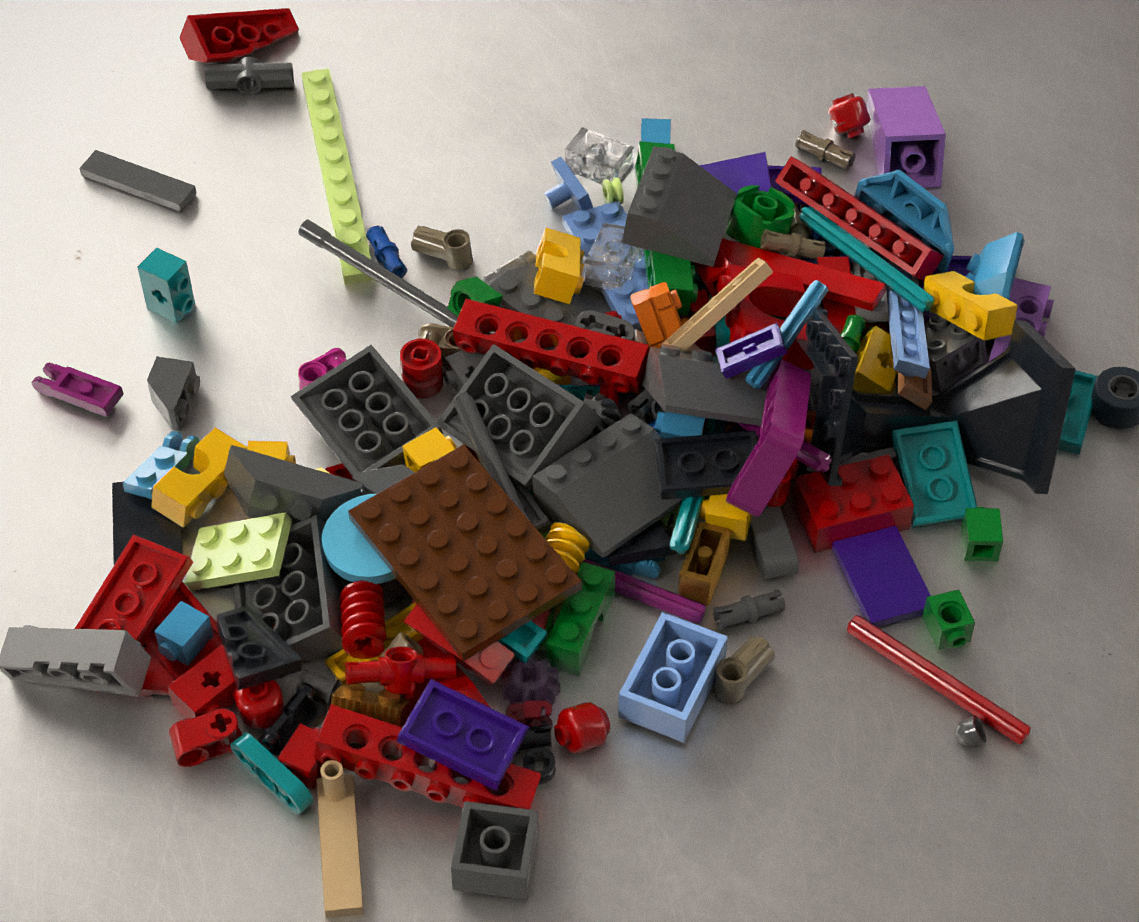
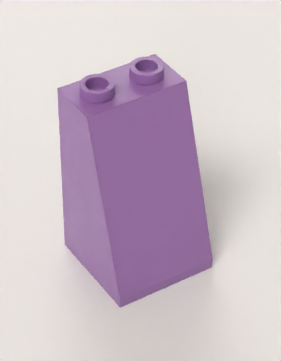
M926 86L868 89L867 110L871 119L868 126L879 175L901 170L923 188L941 187L946 133Z

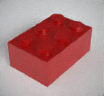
M889 454L839 466L838 473L843 479L842 486H829L819 472L797 476L794 479L792 504L815 553L832 549L834 541L884 528L897 526L899 532L910 529L914 504Z

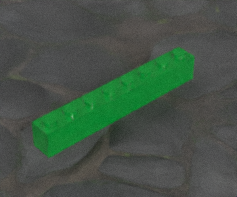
M639 141L634 165L637 187L653 147H667L675 151L674 144ZM644 249L648 289L654 285L666 282L670 291L676 289L682 304V308L677 309L678 314L688 316L691 303H696L698 286L693 284L695 265H690V260Z

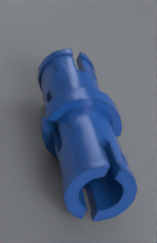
M376 225L371 227L367 231L366 237L375 250L374 256L377 261L383 264L385 269L403 278L407 273V268L398 255L399 249L396 244L389 240L382 226Z

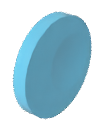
M376 494L362 495L345 502L331 514L323 529L322 545L328 564L339 576L351 582L365 580L379 584L396 578L351 522L348 515V510Z

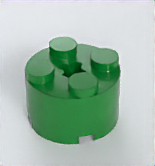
M749 185L738 191L727 224L726 234L742 244L761 249V237L765 229L782 234L789 233L795 214L793 210L795 205L786 194L779 190L769 188V191L765 192L759 190V185Z

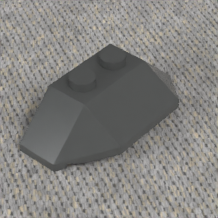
M234 445L230 447L224 476L247 517L257 518L286 512L292 519L291 526L316 514L323 521L327 522L328 518L338 507L353 498L359 497L363 485L360 482Z

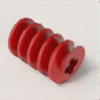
M365 580L355 581L347 585L340 594L342 647L353 658L370 659L384 652L385 645L383 643L387 636L384 619V593L380 584Z

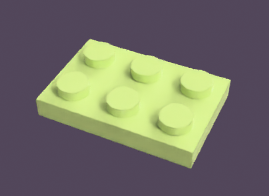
M284 512L199 528L191 556L193 564L186 574L184 584L193 591L279 576L292 519Z

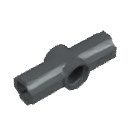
M245 57L238 64H207L205 66L206 88L237 89L245 95H255L260 92L261 88H293V63H262L257 58Z

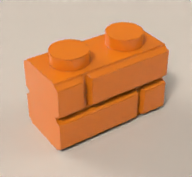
M666 282L654 285L649 289H644L630 296L649 348H661V344L688 321L687 317L680 319L677 309L682 308L678 293L676 289L670 291Z

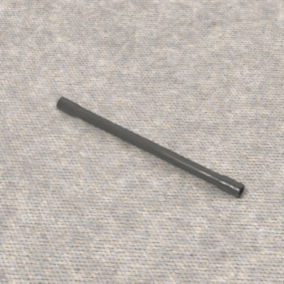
M307 219L301 224L298 231L300 236L319 248L329 251L446 325L454 327L458 316L447 309V306L338 240L330 232L311 220Z

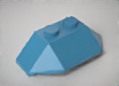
M901 170L860 180L854 196L942 254L944 257L936 269L941 273H945L954 253L951 218L947 206Z
M1015 232L986 244L980 254H973L967 266V270L970 273L966 276V278L975 282L973 294L990 295L997 293L1009 300L1025 242L1023 234Z

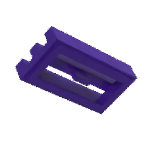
M775 323L716 349L721 372L726 379L787 353L778 324Z

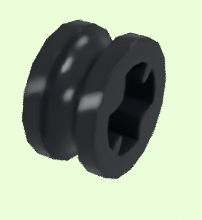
M536 747L527 751L523 758V768L542 773L538 785L550 782L555 776L556 761L555 756L550 750ZM542 761L543 770H535V762Z

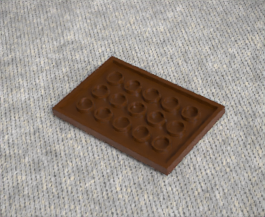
M464 444L348 510L351 522L463 662L582 589V581Z

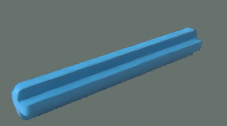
M818 280L810 284L780 328L786 350L789 349L813 314V310L818 307L828 292L827 286ZM784 355L753 367L746 376V382L753 388L760 389Z

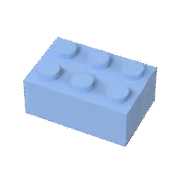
M662 612L619 693L618 717L685 743L715 682L717 665L726 658L728 636Z

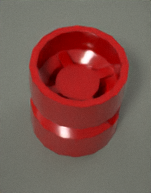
M420 338L411 340L403 345L400 350L403 383L417 399L434 397L441 391L444 381L442 355L439 345L432 340Z

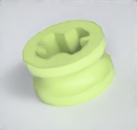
M619 177L613 178L612 182H609L608 179L603 180L602 188L605 202L613 203L619 201L620 204L623 203L624 195Z

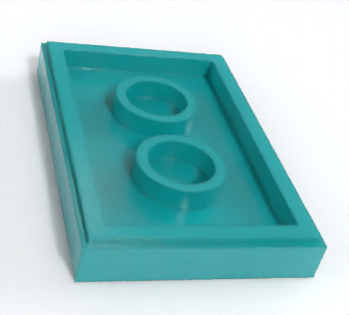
M1075 370L1058 449L1080 455L1093 407L1091 394L1097 375Z
M952 421L892 431L891 438L897 454L900 477L914 504L911 519L912 528L963 521L965 508H976L977 503L958 422Z

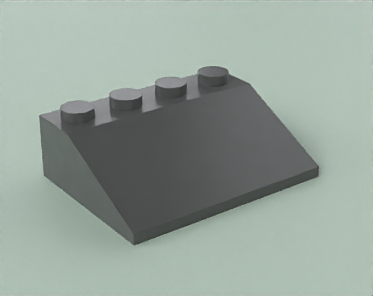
M654 146L627 213L622 243L713 267L737 193L684 153L676 152L667 147Z
M535 263L507 270L489 284L490 287L503 295L499 307L576 326L577 317L585 311L591 310L603 314L612 311L603 294L585 281H583L579 295L573 294L570 304L534 294V280L539 269L535 267ZM591 323L589 327L585 326V329L590 330L592 327L596 328V324ZM621 332V337H626L624 332ZM549 347L545 350H553L556 347ZM578 355L575 358H583L586 355Z
M494 344L457 394L467 392L468 395L472 396L507 474L527 488L532 485L533 475L582 445L601 420V417L585 402ZM452 401L437 423L444 431L474 450Z
M662 344L661 348L650 347L642 385L665 412L761 426L770 376L760 389H755L745 380L751 369L726 379L721 372L718 357H713L711 352L700 349H693L692 353L680 352L681 348L668 344Z
M369 345L290 396L294 404L352 476L363 471L402 464L406 466L403 445L435 427L443 434L441 426L372 345Z
M632 413L532 476L533 498L544 514L556 523L568 524L575 528L589 541L590 549L602 558L672 512L683 501V498L661 500L655 451V439H660L661 437L654 428Z
M317 514L291 526L279 576L233 584L235 609L249 606L302 658V662L323 659L343 649L340 594L344 586L342 577L330 567L326 560L322 545V533L326 522Z

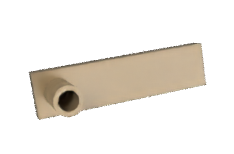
M757 258L662 344L677 346L681 348L680 352L692 353L693 349H700L695 342L774 271L765 261Z
M330 760L321 767L322 778H316L324 912L326 918L364 914L353 774L344 775L341 763Z

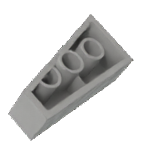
M24 625L23 627L8 628L0 653V671L12 680L139 697L151 656L141 647V643L136 641L126 630L38 628L36 626Z

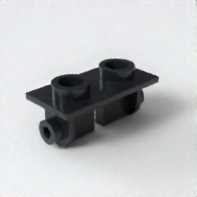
M305 686L304 689H298L285 705L284 712L274 725L266 728L257 741L278 758L298 726L302 724L312 728L327 707L314 699L317 694L311 687Z

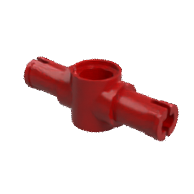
M403 646L388 649L385 652V657H378L377 661L345 663L347 685L378 682L379 686H384L387 691L395 694H406L414 691L416 684L424 683V679L456 677V661L454 656L423 658L422 654L417 655V652L412 648Z

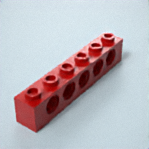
M792 156L775 180L777 184L911 275L925 281V276L933 274L944 257L807 164Z
M469 299L465 300L452 330L457 347L467 353L478 352L486 354L494 344L532 369L548 370L560 377L571 376L579 378L591 385L602 384L610 386L622 393L629 391L639 394L649 354L648 344ZM492 331L495 332V333L490 334V335H485V334L488 333V332H492ZM519 339H525L523 342H516ZM549 347H556L553 350H545ZM578 355H586L583 358H575ZM611 362L617 363L614 366H606L608 363Z
M332 704L330 705L316 740L314 759L320 760L322 764L335 760L340 762L344 769L353 771L364 779L384 781L400 791L411 790L426 795L431 801L437 803L447 802L462 809L464 801L530 810L542 773L511 764L498 787V790L503 792L504 795L497 796L489 791L491 788L398 743L397 737L402 727ZM358 743L361 744L363 748L354 749L350 747L349 744ZM384 755H394L398 758V760H388L384 757ZM428 766L434 771L424 772L419 767ZM461 777L469 783L460 784L454 778Z

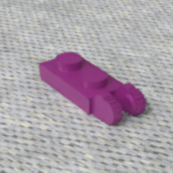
M47 362L42 368L44 374L50 379L36 376L31 382L33 388L41 394L55 397L105 417L109 415L124 395L120 385L69 366L63 367Z

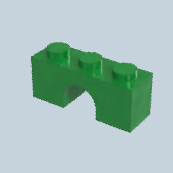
M582 562L577 576L582 581V589L565 599L546 641V667L578 677L591 651V640L597 620L604 621L615 596V571Z

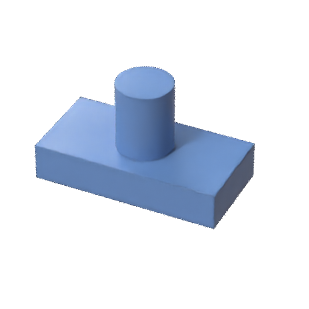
M560 156L553 160L551 164L560 184L544 193L551 208L554 209L569 199H572L579 210L593 208L589 194L563 158Z

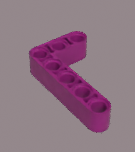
M783 359L780 360L773 370L767 386L759 441L734 480L728 492L726 503L755 517H759L802 446L811 373Z

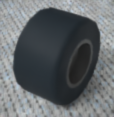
M1124 366L1111 367L1102 371L1096 377L1091 394L1093 405L1091 412L1098 421L1106 426L1117 429H1127L1139 425V372L1137 370Z

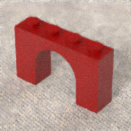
M728 264L725 275H720L718 279L717 293L747 267ZM773 272L726 314L725 320L726 327L730 329V343L775 323L781 328L785 320L769 315L788 317L805 293L801 277ZM805 324L782 359L799 368L812 370L813 362L796 341V339L808 340L806 337L807 324Z

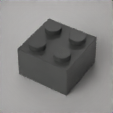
M464 801L451 864L453 890L528 900L539 838V811Z

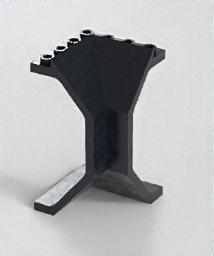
M825 309L813 310L812 320H809L806 326V337L808 340L796 339V341L823 376L811 445L827 453L832 459L828 471H818L829 486H842L843 479L838 473L840 462L860 453H869L893 447L891 438L893 430L957 421L967 464L1019 479L1025 482L1035 494H1048L1076 368L1027 321L1014 320L1008 348L942 393L932 396V403L924 410L899 394L862 393L854 390L853 383L858 356L827 319L828 311ZM808 466L806 471H815Z

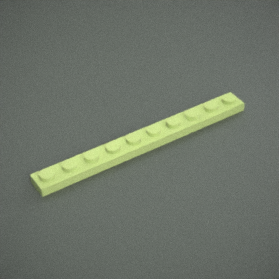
M327 68L301 72L334 236L371 259L330 70ZM339 258L345 285L374 280Z

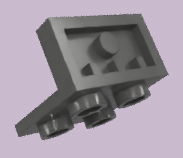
M939 315L931 317L929 321L924 323L929 365L931 368L932 390L942 393L988 363L985 340L983 341Z

